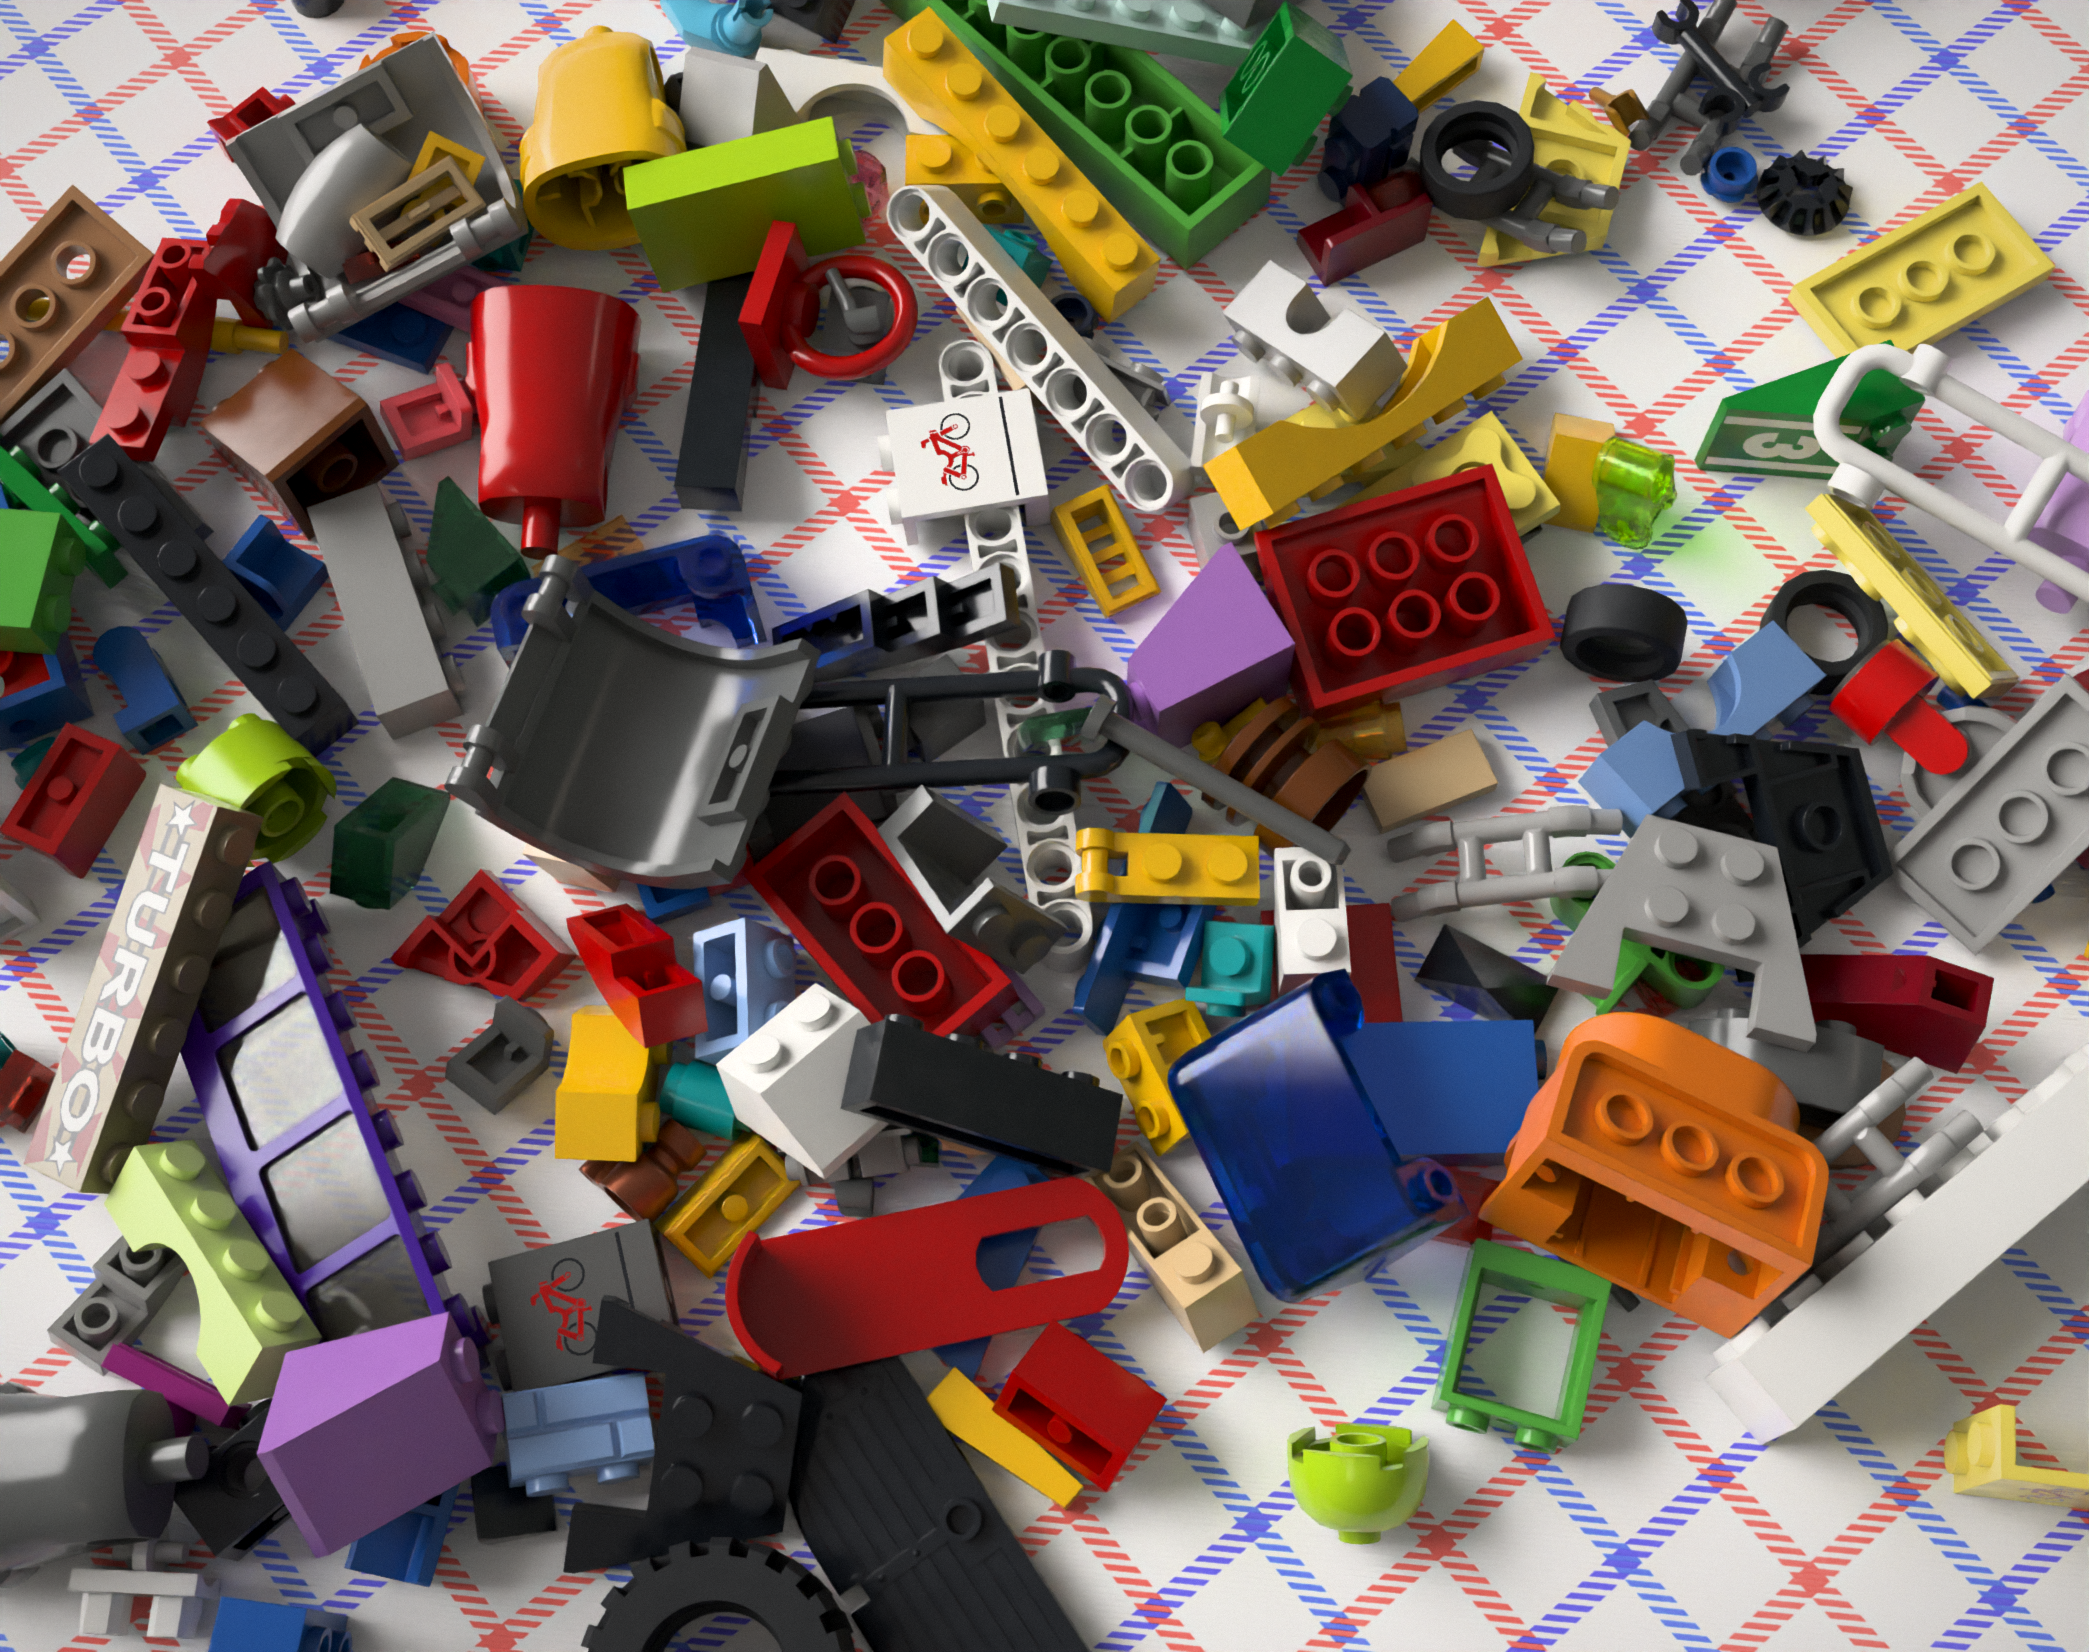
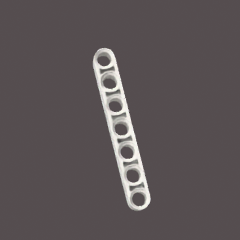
M909 185L901 187L894 192L888 202L886 213L888 224L893 233L1128 502L1137 509L1148 512L1179 503L1187 498L1195 482V475L1190 473L1189 459L959 197L948 187L941 185ZM923 199L927 203L930 213L926 226L923 225L919 215L920 204ZM961 243L967 249L969 257L965 270L961 268L957 257L958 248ZM999 288L1004 290L1008 300L1007 311L1004 315L1000 313L996 304V294ZM1038 331L1043 334L1047 342V354L1044 359L1040 358L1035 351L1034 341ZM1077 376L1086 385L1087 397L1084 404H1081L1074 395L1073 384ZM1115 421L1119 422L1126 431L1127 441L1124 449L1118 447L1113 440L1112 428ZM1154 466L1162 470L1166 477L1167 487L1164 494L1159 493L1152 484L1151 473Z

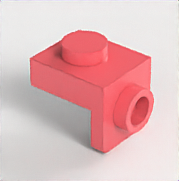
M449 362L436 366L435 383L380 401V415L405 462L472 439L473 414L478 413L476 401L469 392L465 379L458 381Z

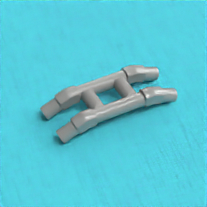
M1565 805L1550 807L1547 811L1454 823L1451 820L1435 822L1417 827L1413 832L1391 838L1387 842V850L1390 858L1395 863L1423 855L1429 857L1443 852L1456 851V848H1458L1460 882L1458 883L1456 880L1434 883L1421 887L1416 892L1392 899L1391 909L1393 916L1398 922L1402 923L1427 915L1433 917L1443 913L1461 911V908L1559 897V899L1573 897L1592 898L1593 895L1599 893L1613 869H1596L1595 866H1568L1554 868V871H1552L1549 836L1561 838L1586 837L1587 834L1619 835L1623 824L1622 812L1620 809L1589 808V806ZM1523 840L1526 874L1486 879L1484 845Z
M1913 1057L1811 1142L1823 1154L1827 1165L1831 1164L1855 1144L1880 1171L1883 1177L1853 1202L1829 1178L1823 1212L1831 1220L1819 1228L1812 1266L1793 1283L1799 1282L1815 1268H1818L1984 1132V1128L1978 1119L1969 1111L1963 1110L1906 1158L1881 1133L1876 1126L1934 1078L1930 1068L1921 1059Z

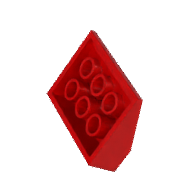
M1492 463L1254 533L1253 538L1268 600L1295 642L1289 682L1296 703L1301 708L1300 714L1302 719L1310 716L1318 723H1322L1535 659L1543 653L1556 637Z

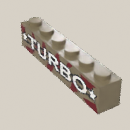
M160 783L23 1163L24 1165L79 1193L109 1194L134 1146L147 1145L156 1117L162 1107L164 1095L179 1053L185 1043L187 1031L202 989L208 979L210 967L226 922L231 915L232 906L249 858L254 851L255 842L264 817L206 794Z

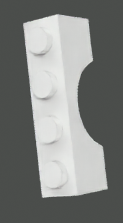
M759 47L755 61L768 64L801 123L829 116L833 117L834 123L849 119L872 120L893 129L902 137L905 143L906 135L950 134L936 124L920 118L885 80L883 68L857 64L848 59L834 60L805 55L791 49L776 50Z

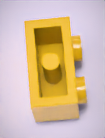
M906 135L905 186H946L959 197L981 224L1024 223V208L990 168L953 135ZM923 199L920 204L919 215L923 225H926L929 221L930 213L929 207Z

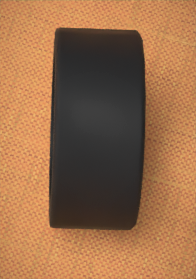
M1475 100L1456 104L1440 113L1425 130L1420 148V177L1424 193L1428 194L1437 209L1458 219L1479 221L1498 217L1515 207L1529 190L1533 173L1535 147L1530 127L1516 111L1497 102ZM1471 140L1492 141L1506 148L1512 156L1511 166L1506 172L1494 179L1481 182L1463 181L1448 174L1442 167L1441 161L1447 150L1459 143Z
M1827 569L1803 572L1784 583L1761 618L1759 631L1774 620L1789 636L1787 629L1788 616L1794 608L1802 605L1816 604L1830 607L1845 616L1855 629L1858 638V647L1850 658L1830 662L1814 658L1804 652L1827 675L1810 694L1819 696L1832 694L1846 675L1868 653L1887 640L1889 624L1881 601L1877 602L1869 597L1851 575Z
M1602 584L1587 587L1571 596L1566 610L1560 649L1564 658L1577 669L1599 678L1634 683L1650 679L1653 681L1661 680L1675 673L1681 663L1688 620L1681 606L1671 598L1651 589L1628 584Z

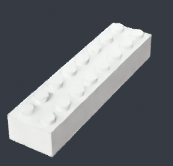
M2088 1042L2056 1067L2057 1070L2042 1082L2037 1083L2012 1103L2007 1112L1985 1126L1984 1132L1939 1170L1924 1180L1818 1268H1815L1813 1271L1820 1277L1821 1281L1813 1273L1767 1307L1763 1313L1771 1321L1770 1324L1761 1316L1712 1353L1721 1365L1704 1379L1760 1445L1786 1434L1803 1424L2089 1181Z

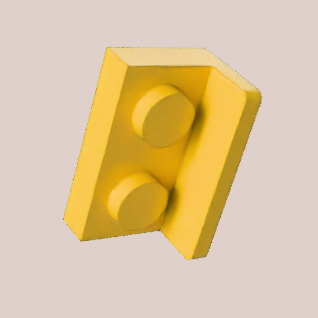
M1184 997L1128 1014L1103 1040V1048L1106 1052L1108 1066L1113 1075L1119 1079L1135 1111V1118L1140 1131L1148 1138L1155 1154L1159 1157L1171 1153L1186 1139L1238 1122L1249 1112L1194 1001L1185 1000Z

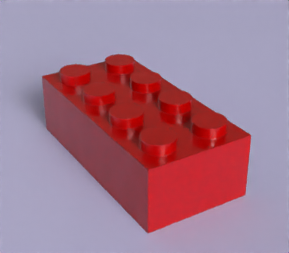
M845 791L744 874L759 897L852 1006L859 1009L871 1024L884 1020L885 1015L899 1014L921 1020L925 1023L924 1031L945 1037L947 1034H964L977 1037L985 1028L1020 1000L1012 981L991 957L945 932L877 832L878 829Z

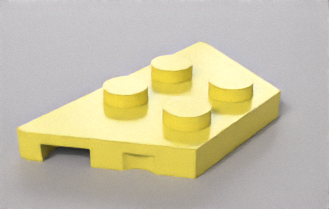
M1530 72L1519 115L1531 130L1535 146L1534 163L1564 176L1569 174L1579 179L1592 180L1595 184L1615 186L1619 191L1631 140L1612 126L1598 122L1592 112L1576 100L1566 105L1545 89L1547 79L1538 73ZM1552 197L1537 218L1548 223L1559 224L1562 228L1584 231L1587 237L1584 251L1603 248L1613 210L1570 208L1556 202L1555 198ZM1487 226L1477 265L1489 267L1569 253L1558 252L1550 254L1539 252L1524 246L1522 241Z

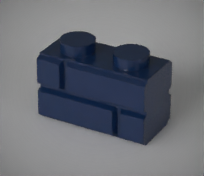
M1380 76L1360 89L1359 96L1351 95L1341 111L1330 119L1327 138L1324 141L1325 149L1317 179L1325 196L1332 202H1339L1344 209L1348 187L1357 182L1363 186L1369 197L1402 183V179L1398 177V174L1408 160L1414 137L1413 132L1416 130L1419 115L1418 109L1389 78Z

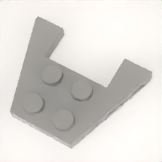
M1646 814L1548 974L1546 985L1606 1000L1613 991L1622 939L1714 962L1755 974L1746 1037L1807 1053L1816 1043L1817 1032L1777 847Z

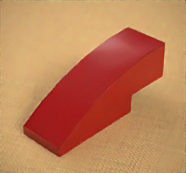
M627 903L566 918L570 936L597 988L627 1031L645 1049L708 1031L702 981L677 963L674 939L671 935Z

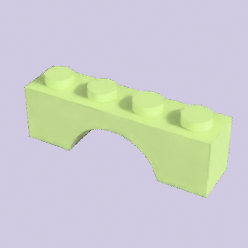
M195 1140L134 1146L104 1202L105 1207L133 1252L170 1247L186 1263L194 1279L200 1304L201 1325L196 1355L228 1407L273 1397L286 1352L317 1345L322 1338L321 1334Z

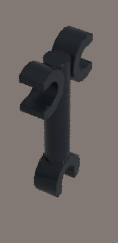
M1680 0L1675 14L1679 22L1670 19L1663 10H1660L1656 13L1651 28L1656 38L1663 43L1671 45L1680 44L1717 86L1706 92L1698 109L1701 115H1705L1712 110H1721L1726 113L1721 117L1716 133L1719 136H1728L1739 127L1742 117L1748 118L1757 111L1766 113L1779 109L1784 103L1790 87L1786 83L1775 89H1767L1762 86L1767 81L1772 69L1769 63H1760L1754 66L1749 72L1746 82H1744L1696 26L1700 14L1696 4L1691 0Z

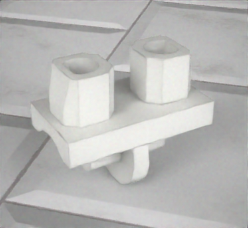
M1202 371L1190 463V473L1192 475L1202 476V481L1213 484L1203 465L1255 434L1262 377L1227 378L1213 372Z
M168 1525L158 1539L113 1546V1560L132 1561V1571L71 1568L67 1590L83 1593L80 1611V1633L93 1635L127 1636L135 1596L153 1597L147 1630L148 1637L192 1640L201 1616L203 1600L218 1601L221 1586L220 1578L203 1577L201 1574L164 1572L166 1563L185 1564L189 1556L188 1542L170 1541Z

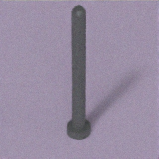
M1102 694L1096 701L1080 731L1082 736L1096 742L1099 736L1103 735L1328 863L1343 865L1351 851L1346 841L1114 712L1117 705L1115 700Z

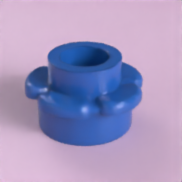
M1725 147L1718 150L1703 167L1705 173L1700 177L1704 191L1725 203L1742 201L1745 194L1753 193L1758 185L1755 159L1749 152L1738 147Z

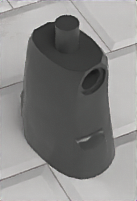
M12 1381L0 1384V1588H13L21 1585L34 1575L42 1565L114 1545L134 1544L160 1538L170 1521L176 1482L201 1479L206 1474L209 1465L208 1447L201 1436L193 1435L175 1438L172 1412L162 1392L134 1389L64 1397L39 1394L25 1385Z

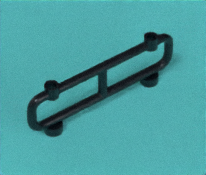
M1058 649L1046 651L1039 656L1038 670L814 683L810 694L801 703L799 710L885 705L881 765L777 770L774 772L769 785L770 797L843 793L844 791L849 793L918 789L921 784L927 788L1029 783L1028 803L1033 810L1046 815L1069 814L1077 810L1081 805V780L1105 776L1119 768L1129 756V750L1107 738V742L1101 749L1091 753L907 763L911 703L1039 696L1044 701L1050 703H1064L1072 700L1076 693H1098L1115 700L1117 705L1114 712L1134 723L1133 698L1130 688L1120 676L1101 668H1076V657L1068 651Z

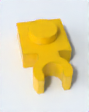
M429 131L407 181L451 155L474 187L486 157ZM447 176L417 195L420 197L419 199L412 200L405 205L400 217L454 183ZM462 196L426 219L433 224L445 216L444 209L452 212L467 201ZM443 238L439 239L430 246L436 247L442 241Z

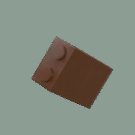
M290 348L277 360L264 365L255 378L230 398L220 401L212 409L211 413L198 423L216 451L308 540L315 536V532L307 507L378 483L400 464L369 405L359 395L293 348Z

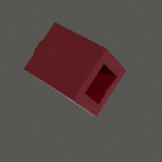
M1800 954L1814 1023L1821 1020H1837L1852 1024L1857 1028L1856 1036L1884 1045V1049L1911 1059L1917 1057L1925 1064L1954 1074L1959 1072L1986 1027L1994 978L1928 955Z

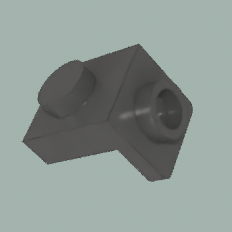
M505 995L495 1004L492 1025L447 1062L445 1078L493 1115H496L548 1069L554 1030L537 1011L525 1008L510 996Z

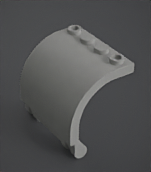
M434 31L226 142V149L258 196L276 229H278L285 204L295 184L311 162L332 141L360 123L386 139L414 164L429 131L486 157L474 185L475 190L486 203L484 212L470 221L464 218L449 226L450 233L444 236L436 247L428 246L387 273L380 265V258L375 251L372 253L369 251L361 260L332 279L318 274L288 251L298 276L311 275L318 288L316 297L305 300L306 303L304 302L288 311V317L293 328L306 344L314 340L316 343H319L528 233L527 216L510 170L473 97ZM415 196L409 201L405 202L402 205L395 220L400 218L401 212L407 203H409L412 200L419 199L420 197ZM444 209L445 215L451 212L449 210ZM425 219L407 230L406 234L402 233L387 244L393 249L432 223Z

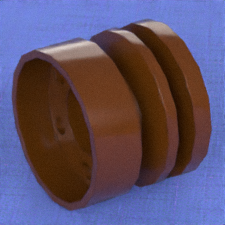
M1282 696L1271 702L1243 726L1226 746L1214 768L1322 829L1331 832L1362 791L1371 774L1372 765L1337 738L1325 743L1311 754L1310 750L1319 734L1321 724L1310 716L1299 720L1301 708L1289 698ZM1202 792L1201 800L1212 809L1219 811L1227 807V805ZM1229 806L1226 810L1225 820L1233 826L1239 827L1250 820V818ZM1259 823L1253 833V836H1259V848L1272 859H1274L1275 848L1300 847Z

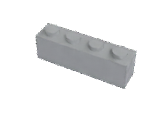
M375 483L307 507L376 716L390 737L396 740L464 715L456 692L466 689V685L454 655L451 654L444 657L438 640L448 637L435 602L425 605L420 589L430 586L417 551L408 554L405 548L403 538L411 536L412 531L400 502L396 501L388 504L378 484Z

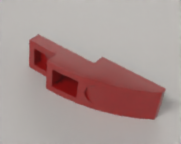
M162 237L121 328V332L131 347L88 442L90 445L108 433L131 460L154 462L169 426L185 428L204 374L217 309V299H206L188 269L189 261L193 254L209 255L207 241Z

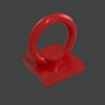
M773 220L738 323L764 386L787 390L795 364L814 376L828 380L859 379L889 366L905 351L914 336L918 322V302L914 289L907 278L893 265L881 259L866 255H841L828 258L810 266L796 223ZM832 268H838L843 279L857 278L878 284L888 292L893 301L895 314L891 328L878 344L862 353L851 356H832L816 350L805 340V338L811 337L816 328L820 310L819 290L829 284L825 273Z

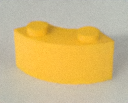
M585 1005L572 1014L567 1065L562 1082L556 1090L555 1159L636 1162L644 1148L645 1142L657 1141L660 1127L659 1103L655 1102L659 1070L660 1065H670L673 1041L645 1049L627 1031L610 1006Z

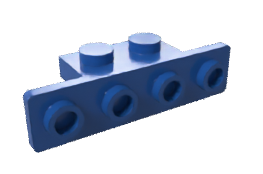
M1156 782L1149 802L1144 805L1141 811L1138 833H1186L1193 810L1170 782ZM1126 860L1122 863L1118 876H1126ZM1111 903L1107 915L1098 926L1097 942L1086 972L1077 982L1074 994L1075 1001L1072 1007L1073 1013L1096 1035L1107 1037L1115 1027L1131 980L1186 990V987L1190 984L1203 947L1205 921L1213 919L1217 905Z

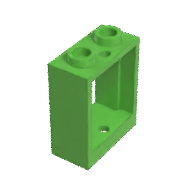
M1477 1238L1467 1252L1431 1409L1447 1413L1445 1423L1460 1430L1486 1434L1488 1426L1515 1433L1514 1443L1516 1445L1540 1453L1555 1454L1557 1446L1567 1448L1576 1442L1579 1438L1612 1282L1576 1265ZM1482 1283L1578 1310L1554 1419L1457 1391Z

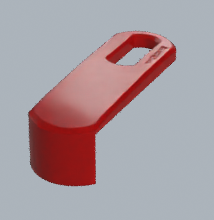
M1071 1176L760 1240L758 1234L749 1230L739 1243L728 1268L725 1284L726 1310L732 1329L747 1355L767 1374L777 1380H784L1047 1325L1052 1319L1061 1322L1098 1314L1111 1303L1124 1282L1129 1261V1244L1124 1223L1112 1202L1095 1186ZM1087 1218L1097 1228L1103 1241V1259L1098 1270L1003 1290L992 1291L982 1281L976 1267V1250L981 1239L1076 1219Z

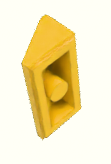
M745 1131L672 1205L654 1226L710 1280L734 1255L749 1230L755 1233L801 1185V1181H789L785 1162L760 1136L753 1132Z

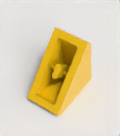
M1554 413L1542 479L1560 502V512L1543 522L1544 524L1594 533L1617 447L1613 423Z

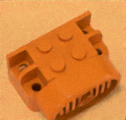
M1607 1013L1582 1022L1565 1039L1555 1072L1532 1098L1526 1109L1521 1129L1509 1142L1504 1157V1164L1508 1170L1506 1178L1481 1206L1478 1218L1731 1339L1812 1266L1829 1183V1167L1818 1148L1804 1137L1798 1135L1800 1111L1797 1101L1788 1086L1771 1070L1669 1020L1642 1013Z

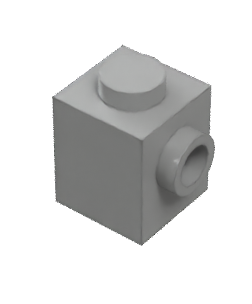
M1218 492L1190 498L1187 527L1200 570L1204 568L1220 547L1232 542L1254 579L1257 580L1263 577L1253 538L1255 532L1263 530L1261 521L1240 531Z

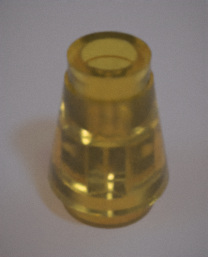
M1383 698L1325 718L1323 721H1317L1321 724L1316 738L1317 749L1337 738L1363 759L1390 760L1393 759V753L1408 751L1400 701L1384 704Z

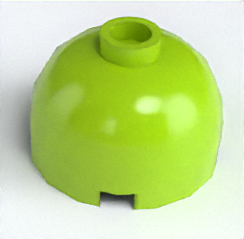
M1366 1423L1335 1424L1338 1435L1316 1440L1315 1426L1291 1433L1287 1440L1288 1474L1291 1491L1300 1508L1315 1522L1323 1527L1338 1530V1539L1340 1541L1359 1545L1377 1543L1381 1540V1531L1397 1528L1416 1514L1425 1496L1429 1473V1438L1423 1435L1412 1444V1430Z

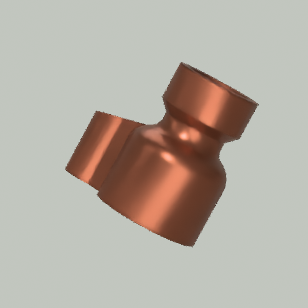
M668 1118L659 1129L657 1141L653 1142V1146L649 1150H642L636 1162L587 1160L579 1168V1171L592 1184L604 1191L636 1222L649 1218L653 1223L677 1197L679 1193L677 1178L681 1172H691L708 1152L687 1129L675 1120Z

